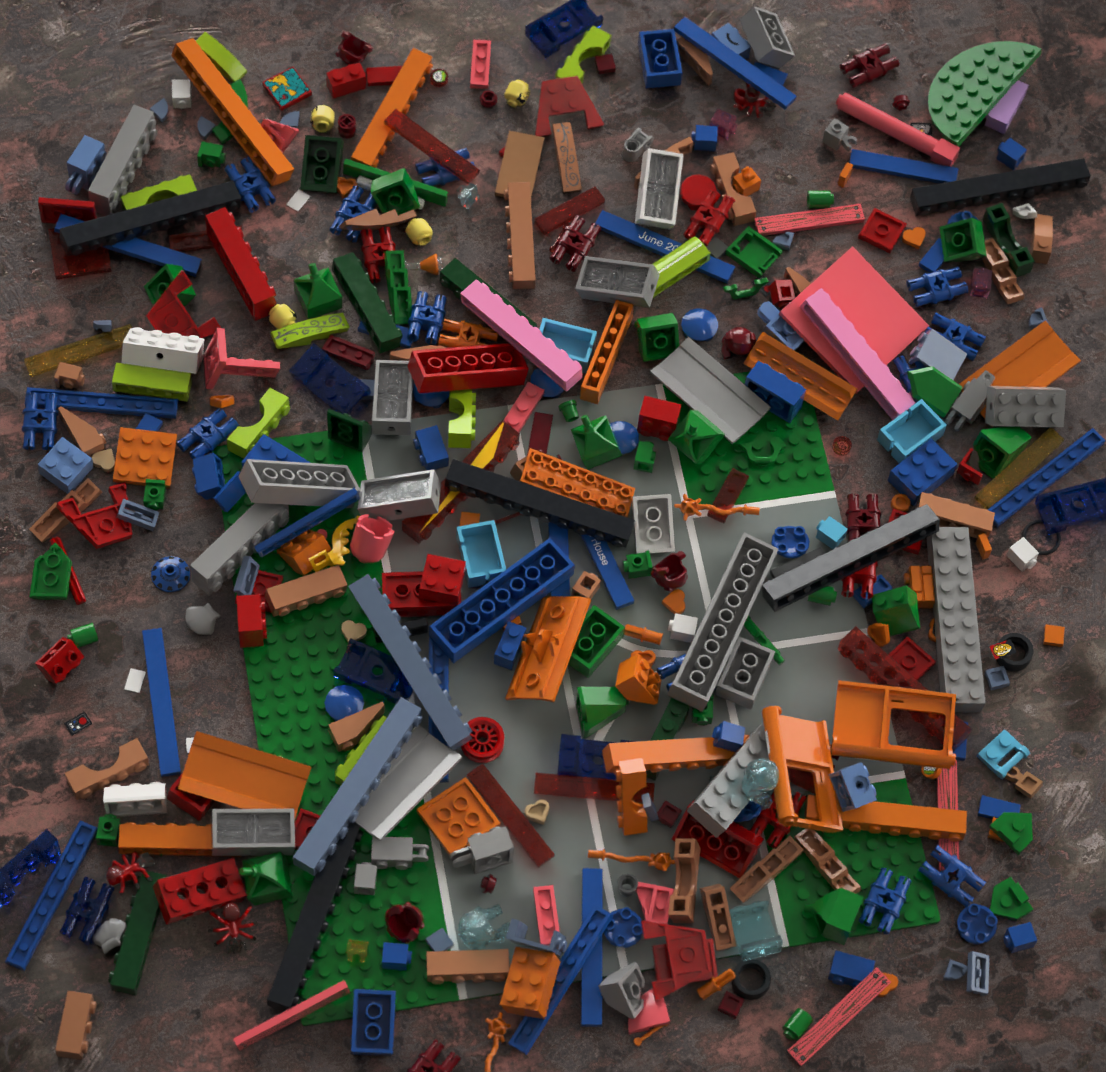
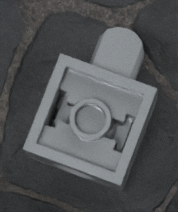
M497 826L491 828L489 832L471 835L467 839L466 848L453 851L449 856L453 861L454 868L471 863L474 874L513 862L514 846L506 826L502 828Z

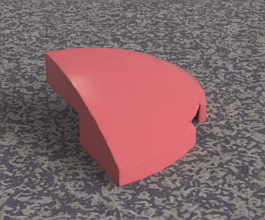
M653 989L642 994L641 999L644 1000V1008L634 1019L628 1018V1032L633 1034L648 1031L651 1027L670 1024L664 997L654 1001Z

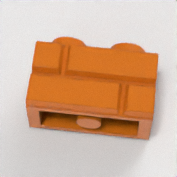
M910 566L907 573H904V584H908V587L917 593L918 609L933 608L935 596L932 566Z

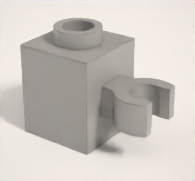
M834 118L825 129L822 142L836 151L841 145L847 151H851L852 145L848 143L856 145L857 139L854 136H847L849 127Z

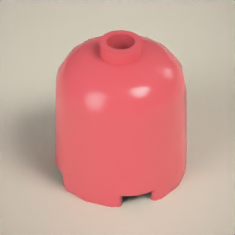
M369 514L361 515L357 520L351 538L350 550L353 556L360 562L376 563L384 557L394 535L393 525L380 516L374 519L368 518Z

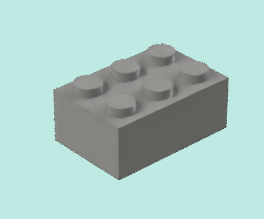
M754 6L740 18L742 29L748 37V43L755 53L754 57L758 62L781 68L795 56L776 13Z
M739 637L719 680L715 695L752 710L773 662L775 651Z

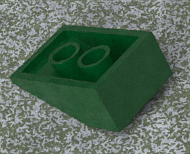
M305 135L300 190L337 193L344 147L342 138Z
M328 409V439L363 453L372 435V425L365 420L352 418L347 413L342 414Z

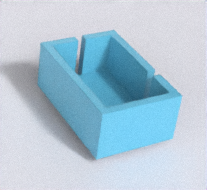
M543 318L539 329L542 335L547 339L550 338L557 348L566 351L569 358L580 363L582 373H587L596 344L597 331Z
M921 399L911 406L908 411L906 410L880 429L877 441L888 452L891 450V456L898 463H901L931 438L934 441L941 438L947 425Z
M494 520L456 527V539L459 551L461 552V560L466 561L465 577L468 588L483 586L486 581L490 582L506 570Z

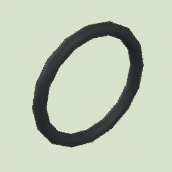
M1034 520L1025 526L1022 537L1025 539L1027 530L1035 524L1048 525L1057 534L1056 545L1048 551L1037 550L1039 552L1038 555H1049L1060 546V532L1051 522Z

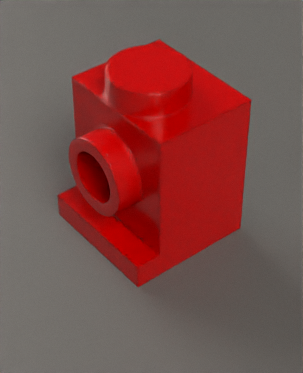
M775 280L767 287L771 293L773 305L779 306V309H784L795 299L792 280Z

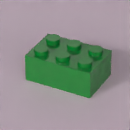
M593 605L586 613L568 664L589 678L624 637L625 627Z

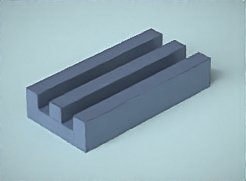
M123 499L116 518L153 531L159 512Z
M250 556L243 557L233 590L235 593L238 592V596L252 594L260 565Z
M971 951L968 953L967 992L986 996L988 995L989 955Z

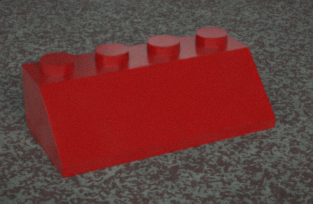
M695 799L691 802V804L687 807V809L692 805V803L695 801ZM686 809L671 840L676 841V838L696 839L700 846L701 857L741 878L756 856L764 838L734 821L716 838Z

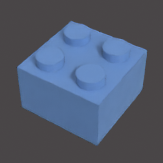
M61 437L38 463L39 474L68 494L93 469V460L75 445Z

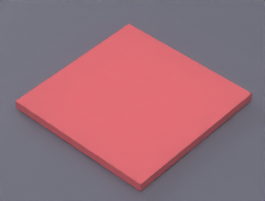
M853 246L779 313L841 379L858 388L855 394L864 385L800 308L801 304L808 297L821 288L824 292L828 293L833 303L842 310L846 319L852 322L855 330L865 338L866 343L877 353L878 358L885 365H888L929 326Z

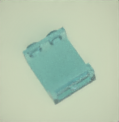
M768 900L763 902L756 901L746 906H736L729 910L735 941L742 961L782 952L783 941L780 935H776L768 913Z

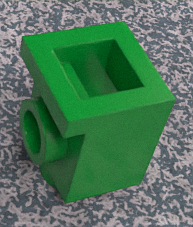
M202 141L197 155L198 166L202 167V164H206L210 167H221V164H224L226 160L223 145Z
M639 441L634 462L635 470L652 473L656 457V451H653L654 443Z
M146 479L144 506L153 510H164L165 480Z
M649 550L645 551V553L626 555V559L623 561V570L627 572L628 579L651 576L653 567Z
M711 695L704 708L706 710H703V712L692 707V723H697L701 726L712 724L714 695Z
M105 814L104 817H99L96 834L97 845L118 846L121 823L116 815Z

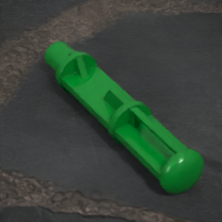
M748 616L743 626L761 646L775 651L774 660L778 665L784 663L785 660L780 655V651L776 649L764 635V632Z

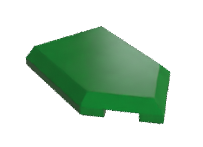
M933 366L907 371L912 389V398L917 401L922 399L937 415L944 418L960 394L962 386Z
M56 542L50 546V549L45 554L40 555L34 561L29 596L32 599L66 600L68 597L72 561Z

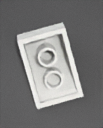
M671 494L632 496L636 554L645 553L647 550L650 553L675 552Z

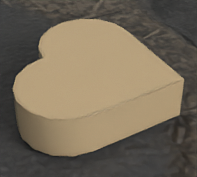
M112 449L99 451L92 455L91 458L95 467L101 468L104 472L114 470L115 460Z
M347 620L342 624L341 631L349 645L363 639L367 634L366 626L362 623L355 624L353 621Z
M541 799L536 801L535 804L527 805L524 811L526 819L544 825L549 812V803Z

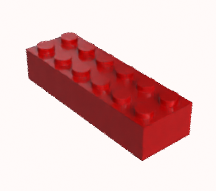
M226 207L205 215L206 234L254 321L269 316L270 310L277 305L275 300L276 292L273 286L268 285L267 275L264 271L261 272L257 257L252 256L249 243L243 240L242 230L240 227H236L233 214L231 212L228 213Z
M510 343L413 350L407 366L419 393L524 385L529 370L522 354Z

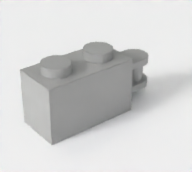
M372 836L371 863L376 865L378 869L396 867V869L405 870L412 868V862L428 861L427 851L429 846L413 844V838L384 837L382 841H379ZM413 851H419L418 855L412 854Z

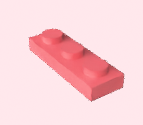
M473 39L470 88L488 89L491 41Z
M528 382L503 420V430L518 436L544 395L545 390Z
M553 885L533 887L540 944L547 946L550 945L554 930L560 932Z

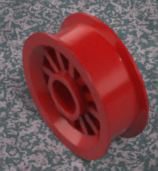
M477 717L467 722L473 732L472 734L470 733L472 740L461 746L464 755L477 763H488L498 758L503 751L505 738L501 725L488 717ZM479 738H486L487 741H486V742H479L478 739H479Z

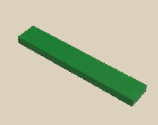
M345 159L343 163V174L357 179L359 176L375 180L390 174V172L350 159ZM412 180L417 197L446 207L448 191Z

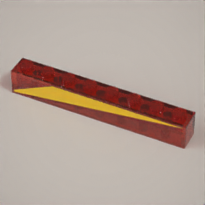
M502 420L462 462L493 472L495 466L498 463H503L507 458V454L519 446L520 433ZM445 479L441 482L438 513L405 518L402 521V531L418 544L423 540H427L431 536L432 530L435 527H440L448 514H453L457 509V505L468 498L465 493L453 492L444 487Z

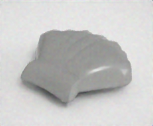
M207 603L204 606L188 607L185 621L188 627L196 634L211 635L214 632L216 619L220 617V614Z
M116 918L105 921L104 924H100L93 935V942L102 947L104 953L121 945L120 938L126 923Z

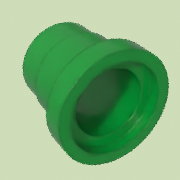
M576 400L566 401L558 406L566 422H572L579 418Z

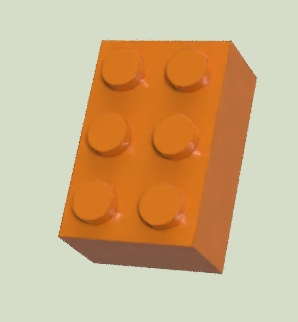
M515 947L500 1002L501 1007L507 1013L545 1019L561 962L553 952Z

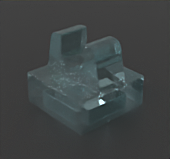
M470 183L468 186L460 185L457 189V192L460 193L458 197L461 199L463 207L467 209L479 198L477 186L473 183Z

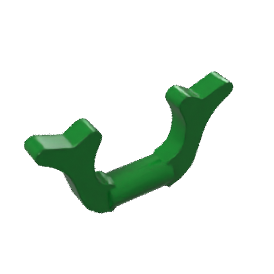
M766 277L754 280L755 286L747 290L737 291L738 287L736 284L724 286L723 289L724 292L730 293L733 299L756 295L769 282Z
M739 442V447L746 452L747 458L751 463L771 465L777 461L780 451L786 448V444L778 445L772 443L773 455L770 456L754 455L751 450L753 442Z

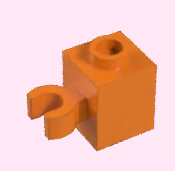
M749 166L743 168L741 173L733 177L732 187L740 195L749 196L760 190L761 179Z

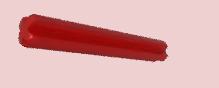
M52 538L50 540L51 545L56 542L67 555L61 538ZM71 567L69 588L76 604L81 605L86 602V598L74 569Z

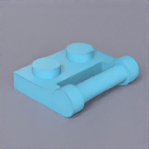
M1004 729L978 753L977 757L1000 779H1004L1007 772L1022 758L1030 755V751ZM1013 749L1017 752L1002 767L997 765Z

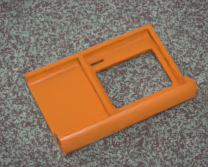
M838 680L831 755L950 769L951 766H955L956 754H953L952 751L956 694ZM900 709L944 715L943 749L938 751L890 745L888 737L891 710Z
M779 706L765 707L762 709V717L778 822L783 824V826H795L829 833L843 831L839 800L828 775L833 773L834 769L826 721L813 722L781 715L782 709ZM787 768L812 773L820 822L798 818V815L794 813Z

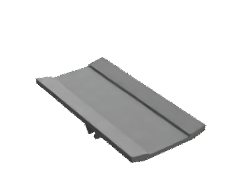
M690 337L650 371L657 380L692 410H698L724 432V438L731 444L741 438L771 409L767 403Z
M421 725L412 731L410 740L407 743H403L400 755L397 759L393 758L388 773L386 775L383 774L379 779L380 784L375 791H371L367 804L364 807L361 806L358 810L359 815L355 822L379 841H382L463 759L460 754L448 748Z

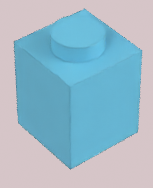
M829 516L825 521L822 520L818 524L816 538L831 549H834L844 540L848 529Z

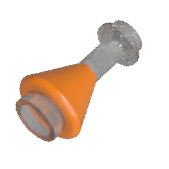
M436 253L421 262L408 263L407 259L404 261L407 272L408 270L421 269L431 274L439 275V272L443 269L442 257H438Z

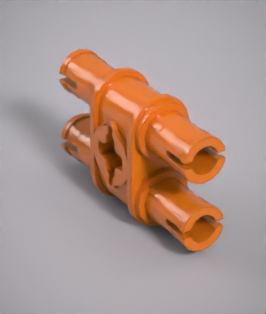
M444 319L442 330L458 333L459 336L456 338L440 334L438 346L453 348L488 345L480 343L478 340L483 338L497 342L499 334L493 329L483 327L482 324L468 323L465 320L458 322Z

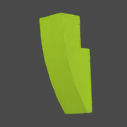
M204 32L196 40L217 70L230 81L235 82L247 73L243 65L207 32Z

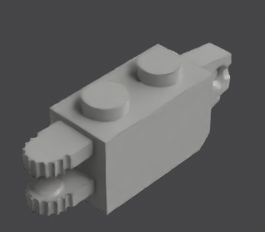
M985 370L977 379L973 378L971 382L968 381L963 387V393L953 403L952 411L946 418L945 423L951 424L958 415L961 418L956 423L955 430L959 431L966 421L972 424L986 406L987 386L992 385L995 376Z

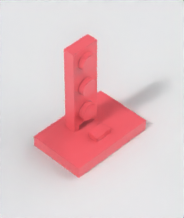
M223 328L216 329L203 355L206 389H213L221 374L275 378L280 370V362H273L272 360L259 361L254 359H237L234 357L227 358L225 329Z

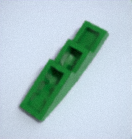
M404 250L384 251L387 289L394 323L408 324L412 312L411 286H408V272L404 262Z

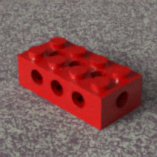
M423 571L382 573V595L384 593L387 595L391 602L388 606L392 611L395 609L400 617L443 616L456 606L419 598ZM460 593V597H459L458 604L461 603V593Z
M234 858L157 880L153 886L166 925L224 908L227 903H240L247 896ZM216 883H219L222 888L217 887ZM197 889H201L203 894L199 893ZM177 894L182 895L184 900L180 899Z

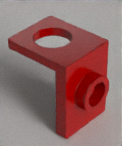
M970 448L960 462L957 473L962 475L965 480L979 485L983 474L966 464L973 452V449Z

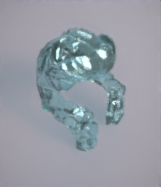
M761 758L753 760L745 768V776L742 780L743 792L749 801L762 805L761 809L764 810L770 808L772 798L769 794H762L773 790L779 780V770L776 764Z
M499 904L487 909L477 906L474 910L462 916L458 925V933L466 947L471 948V950H484L492 941L503 942L505 940L510 923H504L502 927L496 930L487 922L503 914Z

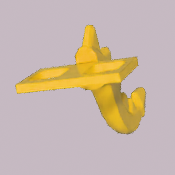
M357 515L353 519L344 521L335 529L332 535V550L327 553L325 549L309 558L315 572L327 566H343L345 564L342 556L348 554L350 550L344 547L349 542L348 538L344 537L349 536L350 533L347 529L352 530L360 516ZM325 555V560L317 564L314 563V559Z

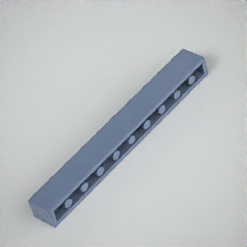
M369 574L349 585L348 587L449 748L454 751L472 740L470 735L473 732L467 722L463 723L459 718L462 714L458 707H452L449 702L452 700L446 689L442 691L439 685L442 682L436 673L432 675L429 668H431V665L427 658L424 657L422 659L419 655V652H421L420 647L416 641L412 643L409 639L411 633L406 625H400L399 620L401 618L395 609L392 611L388 606L391 602L385 593L381 595L378 590L381 586L376 578L371 579Z
M402 697L399 699L293 856L294 865L313 876L318 871L321 872L323 870L326 858L335 852L337 848L336 843L340 838L343 839L348 831L347 827L350 822L354 823L357 819L360 807H364L370 798L369 794L372 790L375 791L380 784L379 779L383 774L386 775L388 773L393 758L397 759L400 755L403 743H407L410 740L413 728L420 725L423 719L420 707Z

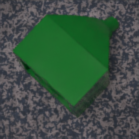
M312 263L308 265L310 274L294 279V291L307 319L316 318L343 308L342 295L329 268L318 271L316 264Z
M673 313L637 318L634 327L637 328L639 353L643 361L667 358L679 347L678 322Z
M690 410L668 440L695 464H703L725 436V433L698 410Z
M583 415L581 417L583 424L571 429L582 462L587 470L623 456L611 423L606 415L590 421L588 415Z
M281 851L242 861L243 867L240 868L239 874L244 876L247 899L254 906L293 897L288 859Z
M839 888L819 898L812 904H805L803 909L805 912H811L815 916L822 937L844 946L864 897Z

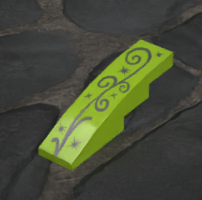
M337 313L294 323L272 331L270 334L276 348L281 349L310 345L312 340L327 339L331 334L348 332L350 327L344 314Z

